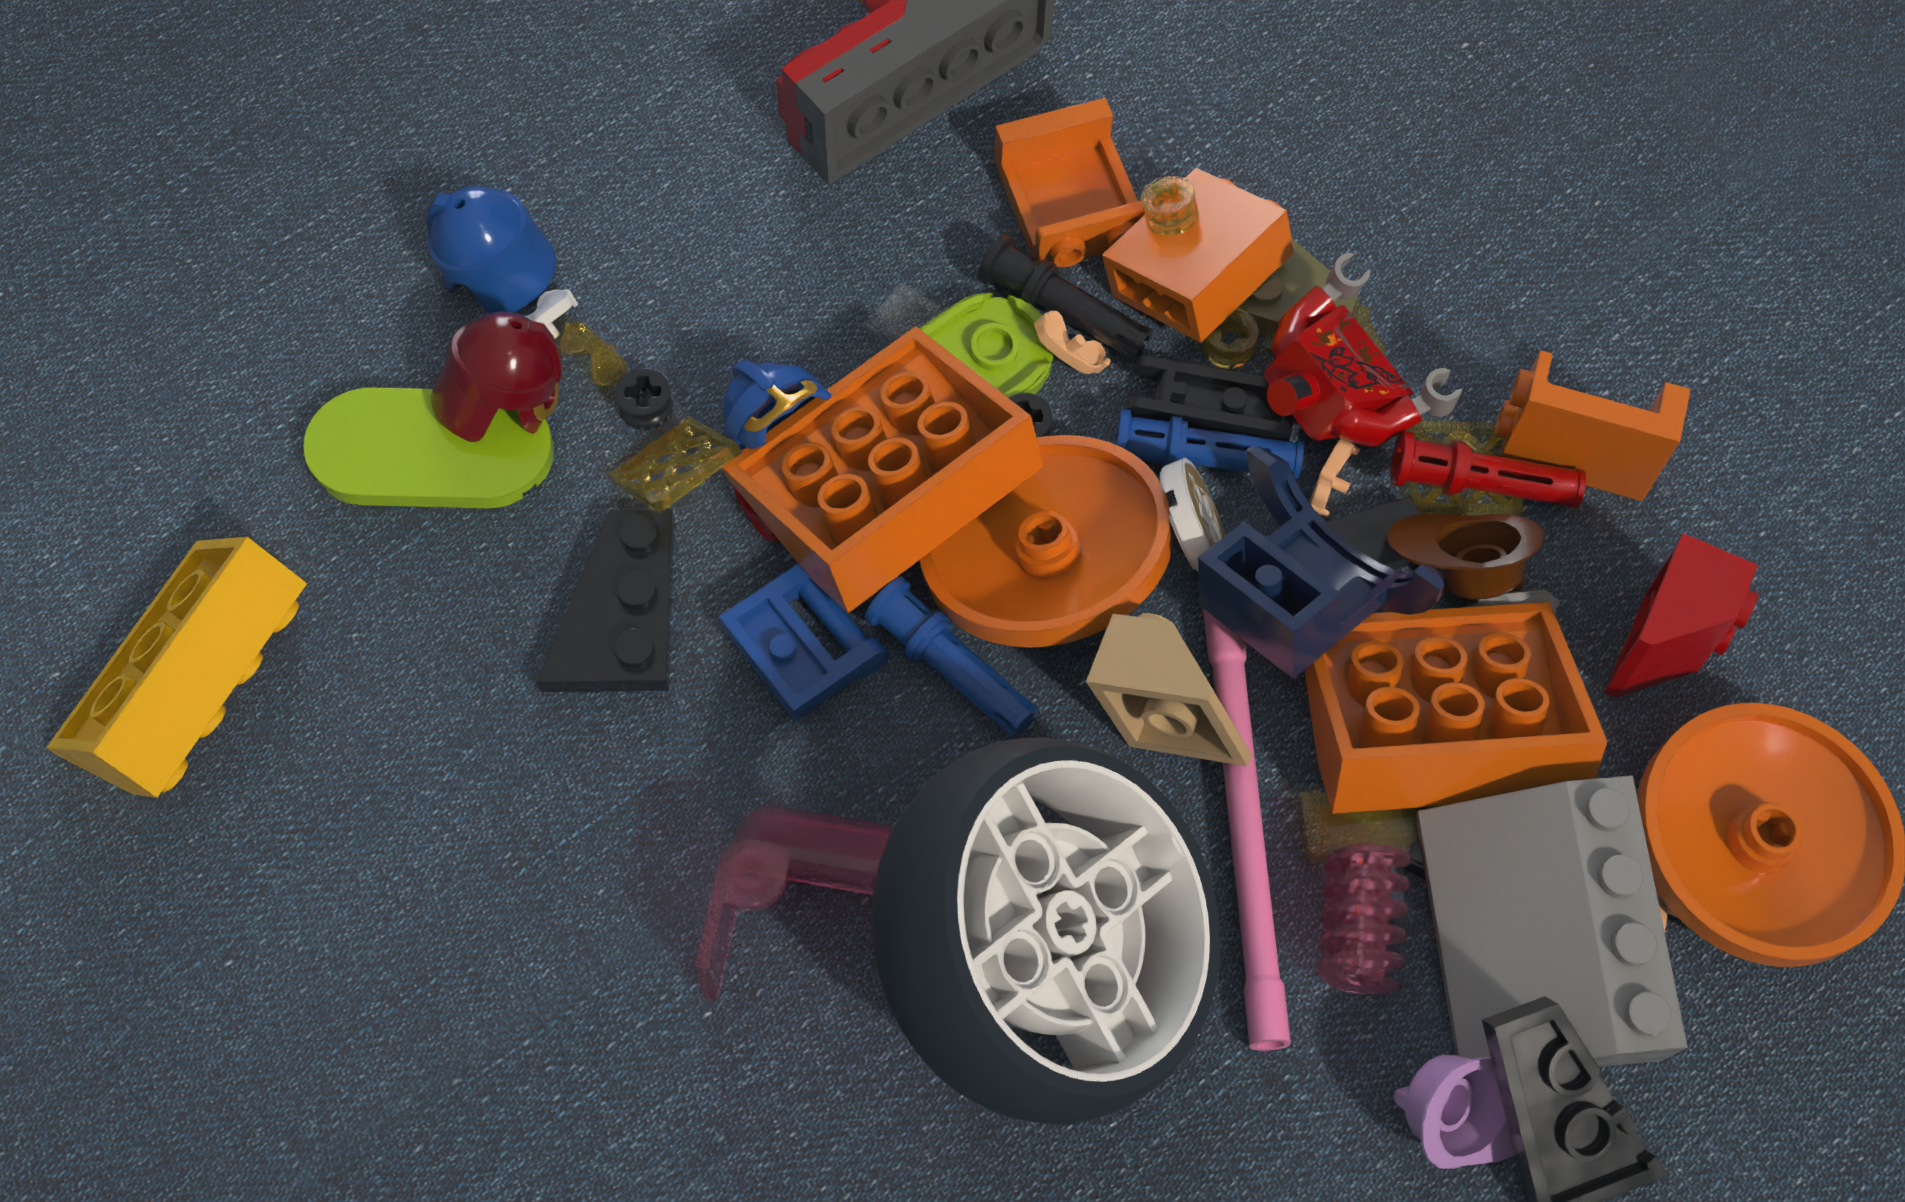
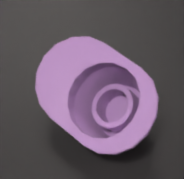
M1438 1055L1428 1060L1417 1071L1410 1086L1395 1090L1394 1100L1396 1104L1405 1110V1118L1410 1130L1421 1140V1146L1426 1159L1440 1169H1455L1468 1165L1499 1162L1515 1156L1491 1057L1473 1059L1458 1055Z

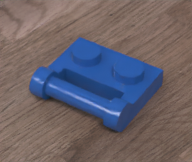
M799 564L719 616L722 630L795 721L858 677L863 678L875 672L888 657L887 651L876 638L868 639L846 611L824 592ZM803 598L847 653L834 660L789 605V602L794 599Z

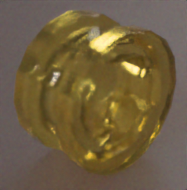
M1166 176L1156 179L1147 185L1142 192L1141 202L1145 211L1147 227L1152 232L1159 235L1172 236L1185 232L1195 224L1198 219L1199 210L1195 201L1196 196L1193 184L1179 176Z
M1237 308L1202 341L1205 357L1212 364L1221 368L1233 369L1245 365L1250 361L1255 352L1259 331L1256 320L1248 312ZM1227 331L1239 334L1233 345L1221 342Z

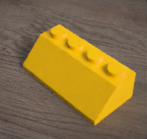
M249 537L196 541L46 748L55 755L132 795L158 798L161 792L169 791L182 778L188 767V760L185 758L198 739L208 736L219 725L226 712V707L223 703L235 686L243 684L256 672L263 659L260 650L272 633L279 632L293 619L299 608V603L296 599L307 583Z

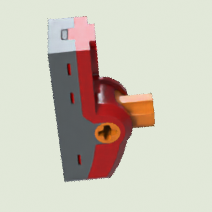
M860 0L869 15L857 22H850L844 25L836 35L819 45L802 51L781 68L782 76L776 79L779 116L786 123L787 141L822 179L830 185L1038 53L1052 35L1054 0Z

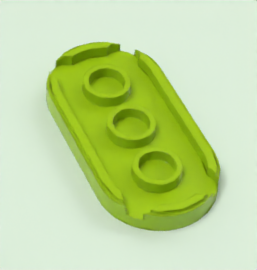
M993 293L974 294L958 301L919 328L1008 398L1019 393H1032L1035 395L1043 387L1049 376L1053 353L1039 341L1034 327V322L1042 314L1030 303H1026L1020 298L1008 295L1007 299L992 297Z
M371 387L345 392L322 406L307 427L303 449L307 466L316 481L326 489L327 493L345 503L369 506L488 509L511 505L524 498L523 493L530 490L534 484L538 487L551 469L554 445L546 419L542 421L536 433L532 434L527 432L522 426L517 410L498 409L484 437L480 441L469 442L453 434L439 421L431 405L433 389Z

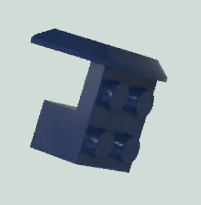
M1251 446L1246 450L1249 470L1258 492L1280 527L1268 537H1265L1244 521L1198 557L1200 606L1292 679L1298 676L1378 608L1381 607L1390 612L1406 615L1423 613L1440 600L1444 587L1440 572L1431 565H1421L1413 573H1404L1380 564L1356 549L1333 530L1313 509L1295 481L1289 463L1258 446Z

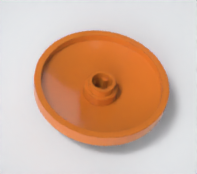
M1074 435L1037 437L1044 467L920 559L921 568L930 594L939 609L956 626L971 635L996 644L1026 648L1061 645L1086 638L1106 629L1112 614L1128 615L1135 610L1157 586L1166 570L1173 548L1174 531L1169 515H1171L1166 493L1161 490L1160 480L1149 466L1133 453L1110 442L1091 437Z
M1738 703L1725 705L1700 714L1684 724L1660 746L1647 765L1639 784L1637 799L1655 887L1673 913L1699 937L1732 956L1766 966H1808L1833 959L1857 946L1871 936L1891 913L1899 898L1905 876V833L1901 816L1895 800L1878 770L1851 741L1829 725L1808 714L1773 704Z

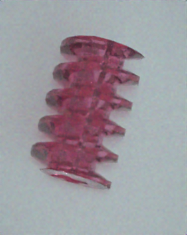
M1357 843L1335 850L1326 857L1324 871L1330 879L1324 883L1322 896L1328 905L1323 907L1320 921L1327 930L1321 934L1319 939V948L1325 957L1319 960L1317 974L1322 981L1331 987L1344 992L1359 994H1383L1402 989L1400 983L1385 977V972L1401 970L1406 966V958L1395 952L1387 951V946L1402 944L1407 940L1408 933L1403 928L1388 924V920L1403 918L1409 913V907L1406 903L1390 898V894L1406 892L1410 888V880L1406 876L1391 872V869L1403 868L1411 863V855L1408 851L1388 845Z

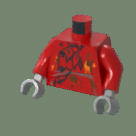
M1345 253L1337 259L1327 274L1326 285L1323 288L1316 285L1279 320L1271 346L1276 359L1264 371V379L1269 385L1267 400L1271 409L1276 414L1281 416L1292 414L1306 434L1316 441L1339 437L1341 440L1374 447L1401 434L1402 431H1406L1421 423V415L1424 413L1436 417L1447 416L1455 408L1462 389H1458L1450 395L1437 393L1435 389L1443 386L1451 373L1449 369L1439 368L1429 373L1420 395L1410 399L1414 394L1348 309L1344 305L1336 308L1334 301L1337 298H1353L1359 293L1370 277V270H1368L1359 280L1352 281L1345 278L1341 270L1354 256L1353 253Z

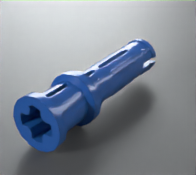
M1127 409L1120 410L1115 436V445L1133 453L1143 462L1163 464L1164 467L1186 457L1195 466L1251 473L1246 450L1251 446H1258L1288 462L1295 481L1300 476L1304 451L1302 441L1291 442L1245 434L1189 428L1188 421L1182 420V417L1172 416L1169 422L1132 417L1131 411Z
M898 577L880 591L865 613V620L872 626L880 624L905 646L904 655L908 659L918 663L925 661L939 672L965 698L993 720L1010 739H1014L1021 734L1032 722L1033 716L1039 711V707L1028 700L1023 694H1020L987 662L960 641L951 632L952 624L949 618L941 611L936 614L933 613L909 591L910 583L905 578Z

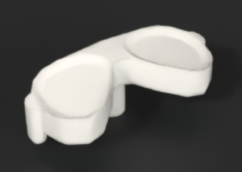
M569 289L547 291L539 296L535 312L525 317L531 321L544 323L556 339L559 336V332L552 322L572 306H578V302Z

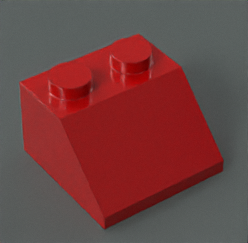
M1683 533L1645 592L1604 693L1615 698L1698 672L1712 652L1722 656L1728 648L1736 628L1742 629L1745 626L1756 605L1759 593L1750 590L1749 587L1758 565Z

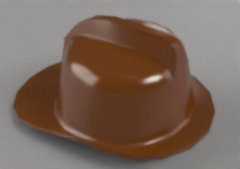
M1417 514L1400 519L1390 526L1386 540L1390 549L1402 559L1420 566L1431 565L1438 570L1443 579V588L1446 591L1467 599H1489L1522 589L1526 560L1531 558L1542 547L1544 533L1539 524L1534 521L1512 514H1487L1479 516Z

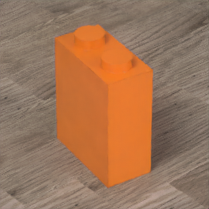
M1195 168L1102 254L1114 298L1202 342L1294 254L1286 209H1283L1279 204L1270 199L1264 200L1238 188L1225 178L1219 179Z

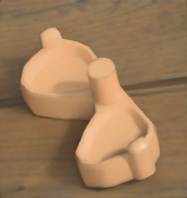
M1049 311L1034 322L1039 341L1060 360L1083 374L1099 373L1110 364L1111 360L1105 358V349L1101 343L1095 340L1085 342L1084 337L1079 334L1069 340L1063 317L1058 311Z
M1340 439L1335 445L1318 477L1310 498V505L1324 518L1329 516V511L1325 509L1331 488L1346 494L1351 484L1336 477L1350 455H1358L1360 452V448L1349 441Z

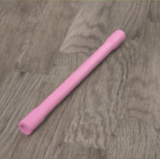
M1203 609L1208 661L1213 670L1215 694L1252 754L1248 767L1223 763L1246 978L1243 991L1249 1047L1259 1051L1278 1050L1290 1046L1291 1039L1285 987L1280 978L1245 674L1246 646L1243 639Z

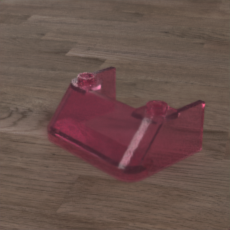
M775 805L763 806L750 812L743 819L717 867L695 964L704 999L718 1001L738 909L756 911L769 907L780 898L786 887L787 880L873 895L878 866L894 825Z

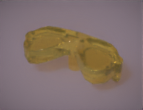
M568 322L565 325V331L560 340V351L569 356L590 352L592 356V380L595 384L601 387L617 385L620 379L628 373L624 358L615 351V346L612 343L605 342L587 324Z

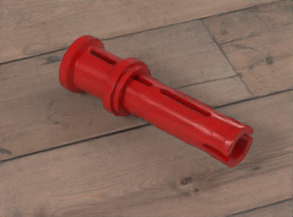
M1402 431L1396 439L1392 453L1390 482L1392 485L1403 487L1407 481L1441 487L1443 494L1453 496L1456 493L1461 494L1464 488L1507 495L1514 498L1566 505L1569 508L1575 509L1580 506L1584 496L1586 473L1582 469L1573 470L1520 459L1472 452L1469 445L1460 440L1453 439L1449 445L1418 440L1414 438L1412 432Z

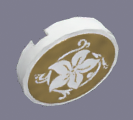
M1185 457L1162 468L1160 472V486L1164 493L1174 490L1176 502H1174V506L1169 507L1171 513L1169 518L1191 567L1198 571V557L1224 538L1226 534L1215 504L1202 477L1193 463Z

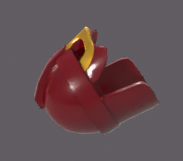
M512 312L489 313L474 322L462 326L456 331L449 344L445 364L431 394V405L439 421L460 438L469 442H478L484 437L498 409L517 410L520 422L525 430L532 434L536 433L542 421L556 409L558 404L562 359L554 336L544 323L531 321L523 315Z

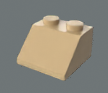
M1143 613L1139 617L1112 614L1086 683L1129 747L1248 767L1252 757L1251 752L1174 623L1152 613Z

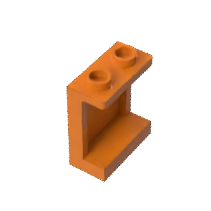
M1106 98L995 126L994 163L1031 256L1040 262L1049 259L1058 267H1070L1085 258L1103 254L1151 210L1148 200H1137L1111 139L1113 114Z
M1540 350L1530 371L1519 369L1509 401L1505 400L1501 407L1494 431L1495 436L1504 438L1500 457L1520 459L1573 470L1582 469L1586 473V486L1643 501L1680 443L1691 389L1665 382L1648 411L1549 383L1547 377L1553 354Z

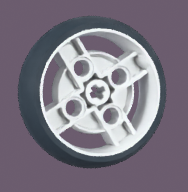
M1047 737L1006 740L973 750L942 769L915 795L896 822L886 842L878 866L872 905V940L875 962L887 1002L899 1027L922 1060L947 1085L964 1097L993 1112L1018 1120L1045 1124H1073L1091 1121L1124 1109L1143 1098L1180 1065L1192 1048L1207 1018L1218 979L1220 926L1214 889L1202 853L1181 815L1153 783L1115 756L1081 743ZM1033 800L1057 812L1071 825L1045 823ZM1008 1025L1024 1031L1056 1035L1074 1070L1057 1065L1026 1045Z

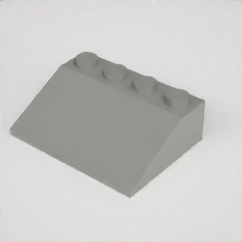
M1633 775L1565 781L1417 811L1415 817L1425 861V876L1455 1055L1473 1059L1491 1057L1482 1019L1544 996L1560 1005L1599 1067L1663 1061L1688 1048Z

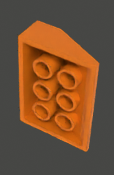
M915 326L827 390L832 394L829 400L814 398L766 433V443L756 449L746 447L721 465L724 475L802 569L847 613H850L1042 469L1044 462L1031 415Z
M1550 602L1430 609L1413 615L1394 612L1372 613L1304 670L1317 761L1332 814L1445 806L1565 781L1597 778L1607 739Z

